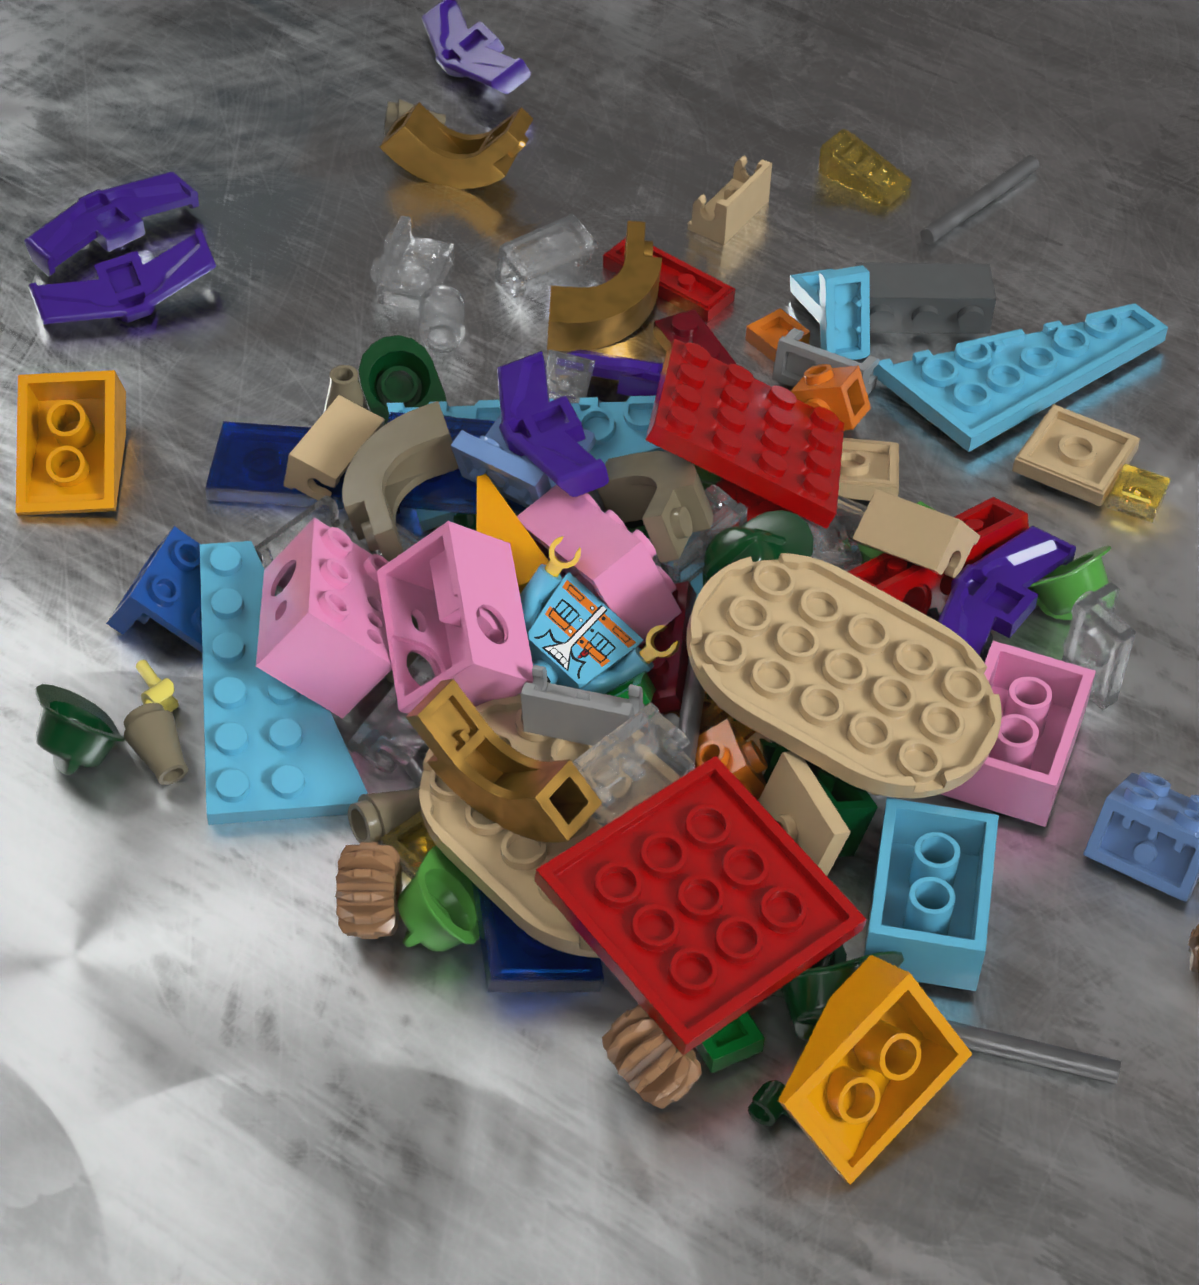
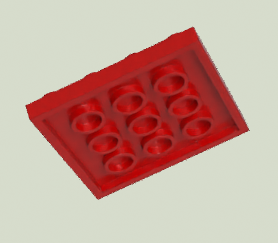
M674 338L665 355L645 440L825 529L829 527L837 514L844 422L840 421L837 415L824 407L818 406L814 408L797 400L791 391L782 386L774 385L771 387L755 379L750 371L740 365H727L711 357L710 353L698 344L690 342L685 344Z
M717 756L712 757L536 869L534 882L650 1018L655 1020L658 1027L682 1055L691 1051L863 931L867 921L862 913Z

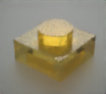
M1124 463L1109 494L1106 507L1153 523L1167 494L1171 479Z
M421 811L380 838L381 845H392L400 855L402 872L411 880L415 877L417 869L427 852L436 845L427 831Z

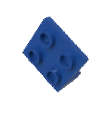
M174 526L150 554L106 624L124 635L136 620L145 624L152 618L202 652L200 543Z

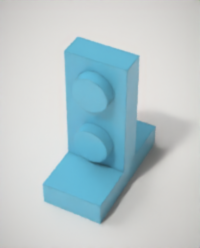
M861 265L790 275V292L820 323L821 349L851 360L867 358L870 355V272Z

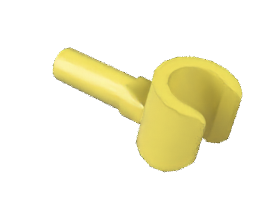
M146 660L138 661L136 669L149 687L148 690L141 694L143 705L159 703L163 706L164 710L172 712L177 709L179 703L172 696L175 691L173 682L168 678L161 680L157 677Z

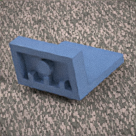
M501 414L485 436L482 435L477 438L461 430L451 444V448L462 477L477 483V476L487 474L503 497L526 508L556 485L526 456L521 457L508 449L499 429ZM583 428L586 439L577 443L587 452H590L596 443L594 433Z
M1141 772L1140 775L1131 773L1106 797L1083 855L1186 903L1199 878V795H1191L1189 798L1171 790V784L1167 780L1152 773Z

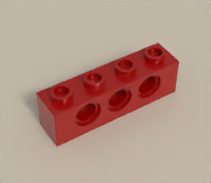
M992 497L956 515L955 518L963 521L980 535L977 544L973 545L963 568L967 564L975 563L1028 529V513ZM882 553L847 571L927 615L930 608L937 607L938 613L943 611L951 592V583L954 578L945 575V571L942 575H939L887 553Z

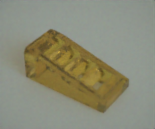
M842 129L825 142L820 149L818 173L886 207L911 187L912 180L860 138L845 129ZM882 181L885 182V183H887V184L884 185V186H881V185H880V183H881Z

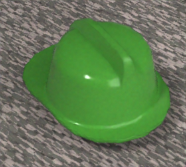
M1107 545L1074 559L1067 565H1061L1027 589L1038 594L1036 604L1046 615L1055 619L1074 620L1082 618L1109 604L1112 600V590L1102 556L1109 552L1111 546Z
M436 845L427 852L417 869L415 877L398 897L397 907L402 921L407 927L402 943L407 948L421 943L433 952H445L462 943L473 945L479 939L480 933L489 917L491 908L490 898L457 868Z

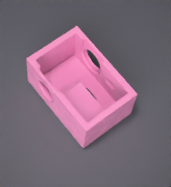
M313 518L264 570L256 667L343 719L392 670L377 570L387 564L388 561L378 554H371L353 543L342 530L336 527L330 528L318 519ZM278 585L284 590L280 594L275 596V591Z
M447 521L377 570L398 710L400 712L409 714L442 680L454 679L474 707L491 700L517 696L521 693L525 682L533 683V662L510 543ZM412 616L417 620L419 631L413 625ZM411 652L423 656L434 671L435 678L422 686L412 678L407 667V656Z

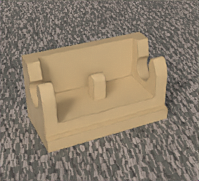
M742 156L734 164L733 179L708 203H706V197L703 194L695 200L692 208V219L688 222L687 230L725 245L769 202L772 163L762 159L757 164L755 173L750 176L745 168L747 158Z
M338 395L289 453L284 486L291 490L295 488L316 500L327 501L332 493L328 489L317 485L313 478L324 485L335 488L359 448L377 430L384 426L385 419Z
M876 489L852 539L858 544L869 546L931 570L936 574L942 575L945 571V575L955 578L962 570L973 545L977 544L980 535L960 519Z

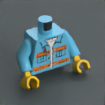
M560 536L550 545V560L547 565L541 564L520 594L533 665L546 667L548 683L605 694L644 671L648 673L654 667L652 661L657 657L666 658L674 655L679 649L680 642L678 640L668 650L663 652L657 650L654 645L655 636L664 631L667 626L657 625L651 628L646 636V646L641 649L638 646L642 643L643 639L576 577L568 572L562 579L560 573L563 568L573 567L579 561L581 548H578L572 560L567 562L560 561L555 555V547L564 537Z

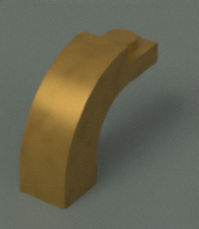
M418 102L393 123L379 148L406 171L429 183L457 189L481 188L491 185L506 176L517 154L528 142L529 138L525 134L533 118L520 107L491 131L470 135L448 128Z
M627 222L624 265L620 272L611 280L593 287L551 285L547 350L576 351L581 349L589 351L603 348L631 335L646 321L655 306L658 296L662 258L652 257L653 241L645 240L646 222Z
M454 679L440 681L406 716V719L434 754L427 763L443 782L477 812L517 835L541 842H568L602 804V801L570 759L548 762L535 760L518 752L502 740L486 723Z

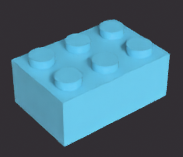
M887 797L879 839L864 956L879 952H900L903 955L904 961L899 968L910 972L917 982L976 991L986 952L999 815Z

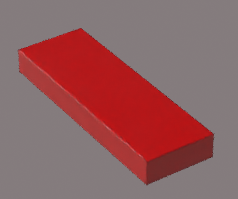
M626 237L603 254V267L615 274H618L624 265ZM653 246L652 257L662 258L658 297L684 311L695 309L703 321L707 323L735 300V288Z

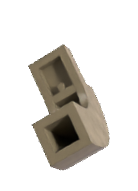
M438 401L409 411L377 430L354 455L344 477L342 488L344 508L357 539H366L370 552L380 550L382 556L388 562L404 552L396 527V512L403 498L422 482L459 469L451 448L453 441Z
M666 451L634 453L610 458L605 463L609 482L597 490L606 511L610 509L615 512L623 523L643 520L660 563L679 560L693 532L711 529L713 511L693 463Z

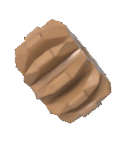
M360 842L359 845H346L341 852L338 860L335 897L337 900L336 915L338 916V926L343 934L358 936L361 939H379L382 936H393L398 929L401 916L397 907V900L403 887L401 878L402 867L400 866V855L392 845H379L378 842Z
M639 1004L632 1010L625 1011L617 1018L602 1037L603 1048L607 1051V1058L615 1065L618 1075L626 1080L630 1089H634L643 1101L651 1103L655 1107L664 1109L673 1101L677 1102L690 1091V1088L693 1087V1084L702 1074L701 1063L696 1058V1052L692 1049L685 1055H682L658 1027L655 1020L651 1019Z

